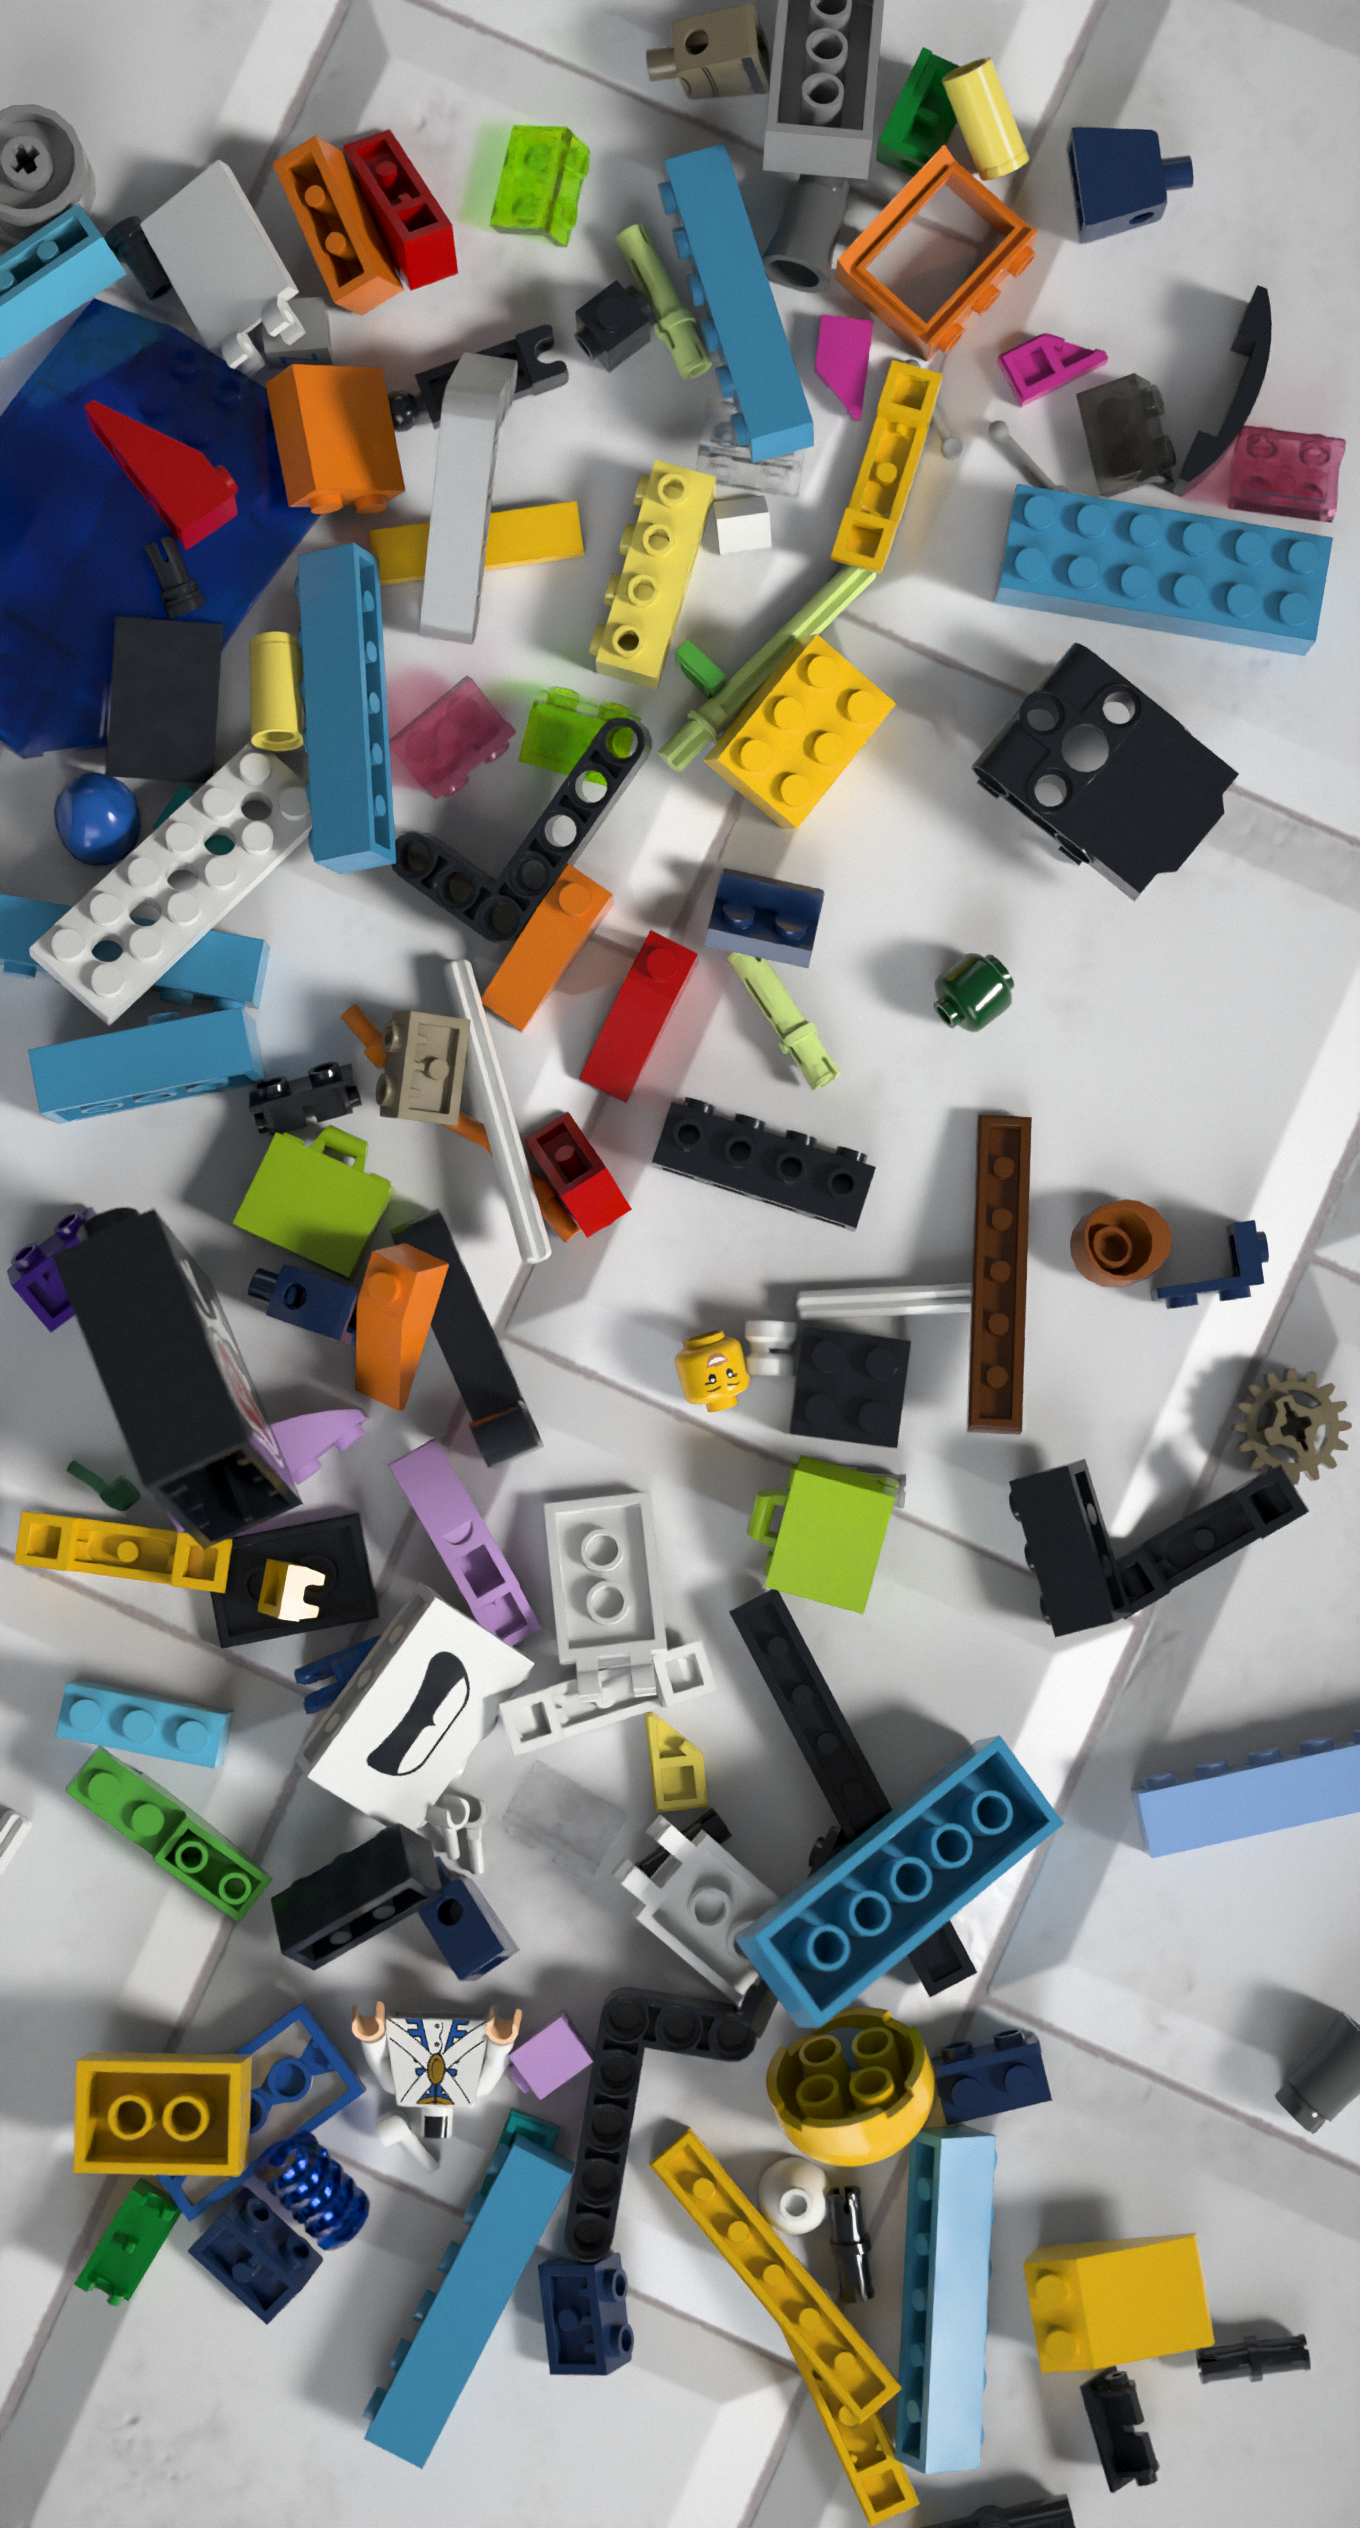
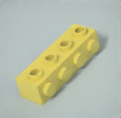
M656 459L651 475L641 474L634 498V505L641 506L636 526L627 523L619 548V555L626 556L621 576L612 573L605 594L604 604L612 606L606 626L602 624L596 625L590 645L589 654L597 656V673L658 690L716 494L715 476Z

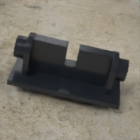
M337 1062L323 1063L311 1068L308 1071V1076L288 1081L287 1077L284 1076L271 1078L259 1083L256 1086V1091L249 1092L250 1112L260 1109L263 1111L254 1114L259 1134L270 1132L271 1136H274L276 1132L281 1134L307 1126V1120L302 1107L312 1105L317 1123L354 1113L353 1108L361 1106L362 1101L357 1085L346 1086L354 1083L351 1063L340 1067Z
M1116 2365L1110 2366L1079 2387L1110 2493H1115L1134 2479L1137 2486H1147L1155 2483L1158 2480L1156 2472L1160 2469L1158 2460H1156L1149 2433L1135 2432L1133 2425H1140L1145 2421L1136 2392L1137 2386L1135 2381L1128 2378L1126 2371H1117Z

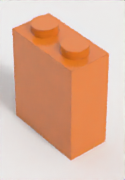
M291 364L265 383L289 507H310L311 512L314 514H326L340 510L342 507L355 508L358 514H373L385 510L388 501L406 491L382 368Z

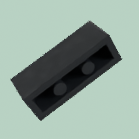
M1086 1459L1042 1470L1009 1481L1012 1490L1009 1494L1010 1508L1015 1519L1021 1522L1027 1541L1024 1547L1025 1559L1029 1569L1037 1575L1042 1592L1040 1596L1041 1613L1045 1622L1048 1625H1052L1055 1637L1114 1623L1130 1615L1131 1610Z
M398 1823L393 1827L381 1830L376 1837L352 1851L338 1855L330 1864L307 1877L294 1881L289 1888L270 1898L281 1954L315 1971L442 1898L443 1892L431 1841Z

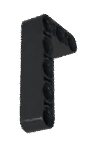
M614 718L603 725L497 880L439 838L429 833H407L399 836L395 840L396 863L391 864L392 869L399 877L485 939L494 943L517 940L568 864L573 866L649 757L652 750V737L649 730L642 723L629 718ZM629 727L637 736V748L631 756L621 758L614 752L612 746L613 738L620 729ZM596 771L605 778L607 790L604 797L593 803L584 796L582 783L588 774ZM565 815L574 822L576 836L569 845L563 847L554 840L552 827L559 817ZM416 842L423 843L429 852V862L419 872L413 870L407 860V852ZM533 859L539 861L544 866L546 872V879L543 885L536 890L528 888L522 879L524 866ZM460 872L466 874L472 883V893L462 903L456 901L450 892V882ZM502 903L510 906L515 914L514 927L506 934L498 931L492 922L494 909Z
M439 1208L390 1229L395 1245L406 1243L449 1263L432 1318L431 1328L472 1418L469 1427L487 1467L495 1469L544 1447L536 1425Z
M620 1987L613 1990L605 1998L601 2011L564 2233L565 2245L568 2252L574 2258L583 2262H595L603 2258L610 2251L613 2243L645 2048L725 2062H739L753 2052L757 2037L748 2033L742 2043L736 2046H728L723 2044L717 2036L718 2028L723 2023L734 2020L742 2023L744 2016L740 2015V2007L738 2005L634 1987ZM621 2002L634 2004L640 2011V2021L630 2028L617 2026L610 2016L611 2009ZM676 2011L687 2013L694 2021L693 2030L683 2037L670 2035L663 2025L665 2018L669 2014ZM618 2056L626 2059L632 2068V2072L627 2079L612 2081L603 2074L601 2066L606 2059ZM602 2111H611L621 2118L623 2126L613 2135H604L595 2129L592 2123L593 2118ZM594 2165H601L611 2171L614 2180L606 2188L595 2189L586 2183L583 2177L584 2172ZM584 2220H593L603 2227L605 2234L599 2241L586 2243L577 2237L574 2231L575 2227Z

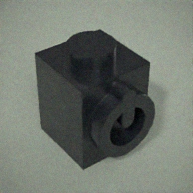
M616 280L575 311L577 332L574 334V337L581 349L591 360L598 358L607 371L611 372L650 342V327L657 322V319L641 292L631 284L623 288L619 281Z

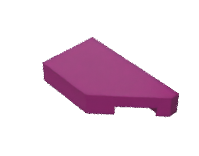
M821 314L814 372L840 400L852 420L861 421L873 321Z
M1043 333L999 355L997 363L1020 407H1023L1106 365L1109 358L1105 351L1096 348L1093 351L1065 342L1064 338Z

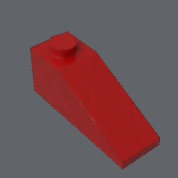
M388 129L343 145V153L392 263L409 290L412 291L458 274L452 223L392 131Z
M92 400L84 406L89 428L170 532L174 533L177 541L185 551L238 515L235 500L238 487L231 475L221 464L213 467L202 452L99 402Z
M650 930L626 976L579 1080L627 1103L698 965V953Z

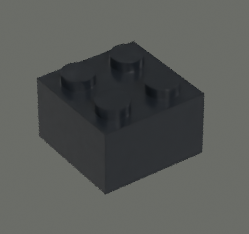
M803 1327L788 1434L896 1449L911 1341Z

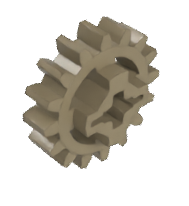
M1295 1368L1285 1369L1283 1382H1279L1273 1372L1264 1374L1266 1388L1261 1389L1254 1384L1248 1385L1245 1389L1252 1398L1250 1404L1236 1403L1234 1407L1245 1415L1244 1422L1231 1425L1232 1431L1244 1433L1246 1439L1235 1447L1237 1452L1251 1451L1254 1456L1247 1466L1251 1470H1256L1266 1465L1268 1471L1281 1464L1293 1485H1298L1300 1472L1302 1471L1310 1481L1320 1479L1317 1466L1321 1464L1328 1469H1334L1337 1463L1330 1455L1333 1450L1345 1451L1348 1449L1349 1445L1343 1440L1338 1439L1339 1431L1352 1428V1423L1338 1419L1337 1413L1343 1411L1348 1406L1346 1401L1332 1402L1329 1397L1333 1393L1335 1386L1332 1383H1327L1317 1388L1315 1386L1317 1373L1312 1371L1307 1372L1301 1381L1297 1379ZM1288 1390L1306 1394L1317 1405L1307 1408L1297 1404L1293 1395H1290ZM1266 1403L1270 1411L1264 1427L1257 1429L1259 1412ZM1286 1413L1290 1418L1299 1417L1302 1421V1426L1296 1430L1298 1439H1295L1293 1435L1283 1436L1280 1427L1287 1423ZM1325 1424L1323 1442L1319 1449L1316 1450L1313 1443L1319 1426ZM1275 1445L1284 1448L1295 1463L1280 1461L1271 1456L1265 1449Z

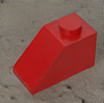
M569 1112L564 1113L524 1139L526 1145L587 1238L611 1225L615 1220L632 1210L607 1167Z

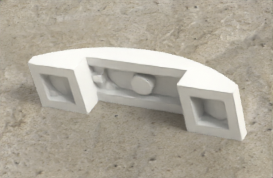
M702 1640L667 1649L668 1653L652 1655L656 1695L635 1697L631 1665L599 1670L603 1701L581 1704L576 1677L497 1704L512 1756H518L564 1741L566 1738L662 1707H670L717 1692Z

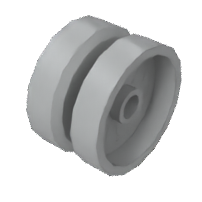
M35 104L12 105L1 110L0 228L10 237L24 241L77 203H80L89 216L96 197L95 173L73 126L56 111Z

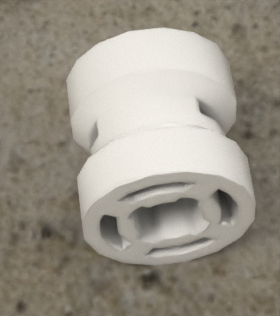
M745 1321V1338L750 1343L749 1354L745 1357L747 1374L753 1376L796 1377L797 1360L791 1354L792 1344L797 1340L798 1323Z

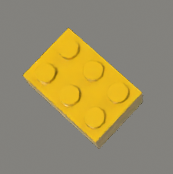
M818 634L800 637L702 761L780 828H798L896 703Z
M89 2052L76 2060L73 2173L239 2176L249 2166L252 2055Z

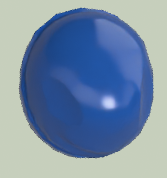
M85 773L70 781L57 797L54 808L56 829L62 844L75 859L91 866H105L124 859L133 850L140 835L141 812L135 796L123 782L102 773Z

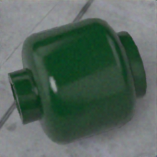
M968 953L936 979L934 987L938 1000L934 1002L933 1006L940 1019L950 1028L959 1025L966 1031L978 1032L1009 1008L1012 1003L1011 989L1014 987V981L1006 967L993 955L988 954L984 957L977 953Z

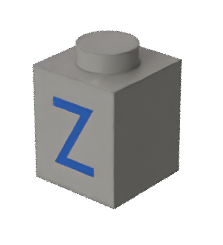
M324 296L296 298L287 301L306 332L291 345L283 341L280 333L275 337L269 335L263 322L253 328L255 348L259 353H265L270 370L286 369L291 364L333 365L329 313Z

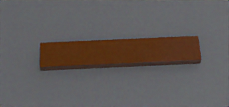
M978 1115L966 1432L1015 1435L1022 1433L1032 1117Z

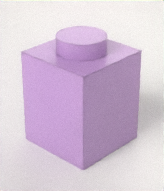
M562 2009L514 2044L513 2051L508 2055L513 2063L507 2069L524 2093L532 2089L539 2100H541L592 2063L595 2052L565 2010Z

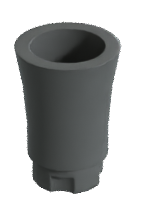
M800 174L798 184L792 188L786 209L776 232L761 258L767 277L782 286L801 292L818 293L828 289L837 238L847 209L846 199L849 194L850 184L846 178Z
M1341 2010L1325 2036L1307 2058L1287 2077L1290 2083L1283 2086L1275 2095L1280 2105L1294 2120L1312 2134L1322 2127L1326 2119L1331 2122L1350 2102L1360 2095V2024L1343 2010Z

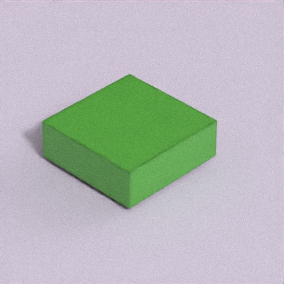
M689 639L675 651L676 668L708 699H711L726 684V674Z

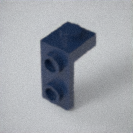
M1255 1220L1236 1222L1226 1226L1233 1277L1156 1288L1150 1291L1152 1301L1165 1299L1166 1308L1174 1309L1199 1305L1197 1295L1218 1292L1220 1302L1252 1297L1250 1287L1265 1284L1262 1263L1269 1262V1249L1265 1232H1257Z

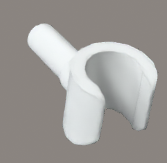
M445 1794L443 1796L445 1808L432 1806L428 1810L427 1819L431 1824L441 1826L447 1858L455 1860L460 1857L456 1831L467 1823L470 1808L465 1799Z
M479 1799L482 1810L480 1818L475 1822H467L464 1825L469 1847L470 1869L473 1875L484 1873L481 1842L482 1826L488 1820L489 1810L482 1799Z
M393 2109L376 2118L377 2124L375 2129L385 2147H389L402 2140L405 2148L409 2150L430 2175L438 2170L440 2165L418 2141V2138L413 2133L410 2120L403 2110Z

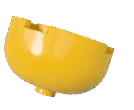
M873 2007L847 2008L839 2011L820 2028H810L814 2034L797 2039L787 2049L780 2045L773 2055L767 2070V2093L784 2134L796 2148L807 2156L834 2166L854 2167L872 2164L900 2151L918 2134L926 2122L934 2097V2075L923 2039L916 2027L910 2028L906 2024L892 2019L889 2010ZM842 2027L863 2030L852 2042V2051L859 2071L850 2072L840 2041L834 2036L824 2035L825 2033ZM803 2069H804V2072H805L806 2077H807V2079H805L804 2081H803Z

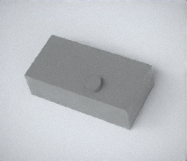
M778 0L765 128L763 171L868 180L884 0Z

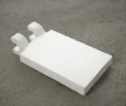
M220 160L214 162L140 223L144 234L207 349L217 355L222 354L229 367L235 369L240 365L243 373L251 377L266 365L247 335L248 332L261 322H263L269 335L275 337L280 333L283 341L288 345L293 344L306 333L287 303L299 291L227 164Z
M650 1492L543 1504L560 1665L576 1664L581 1704L603 1701L599 1669L631 1665L635 1697L656 1695L652 1655L668 1653Z
M659 1815L646 1832L671 1853L651 1878L625 1856L610 1873L641 1900L631 1914L736 2005L741 2007L749 1987L752 1984L758 1986L762 1976L734 1938L782 1899L703 1830L690 1841L665 1818Z

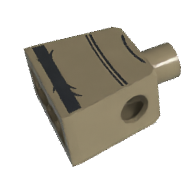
M753 3L677 19L672 23L673 45L646 49L650 81L679 78L689 99L769 93L771 71L768 41Z

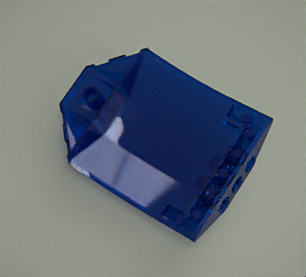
M96 298L91 300L0 416V744L22 759L41 757L43 752L76 747L77 751L106 747L114 614L167 618L163 603L158 594L161 592V588L147 555L141 546L155 540L163 560L166 561L168 557L160 537L172 533L89 428L84 407L92 400L99 402L202 452L213 467L221 464L235 481L238 487V492L235 494L237 516L187 551L184 550L175 538L191 579L196 578L200 590L204 593L207 604L174 618L222 622V651L277 572L322 515L312 513L310 507H289L269 399L265 387L238 369L229 367L226 361L178 329Z

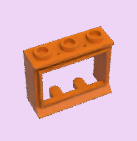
M944 144L837 259L835 280L928 362L938 350L946 354L957 344L965 333L962 325L974 312L982 316L993 305L1001 293L997 287L1009 274L1017 278L1030 265L1036 256L1032 249L1038 230L1027 225L953 158ZM945 184L1003 235L1005 239L937 313L925 323L870 274L866 268Z

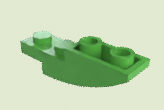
M100 1745L97 1746L66 1786L65 1792L149 1852L154 1862L238 1923L272 1881V1877L195 1811L141 1771L139 1774Z

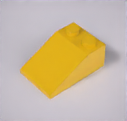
M1196 2233L1038 2246L1023 2263L1041 2373L1095 2370L1209 2347L1215 2343Z

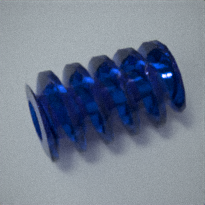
M296 2130L286 2133L272 2142L256 2161L254 2166L255 2177L261 2182H266L267 2190L272 2195L279 2196L281 2206L286 2210H292V2218L299 2224H304L305 2232L312 2238H317V2245L323 2250L333 2251L344 2247L363 2227L370 2209L368 2195L361 2188L357 2187L355 2180L351 2176L344 2173L343 2167L332 2159L330 2152L326 2148L319 2145L318 2139L311 2132Z

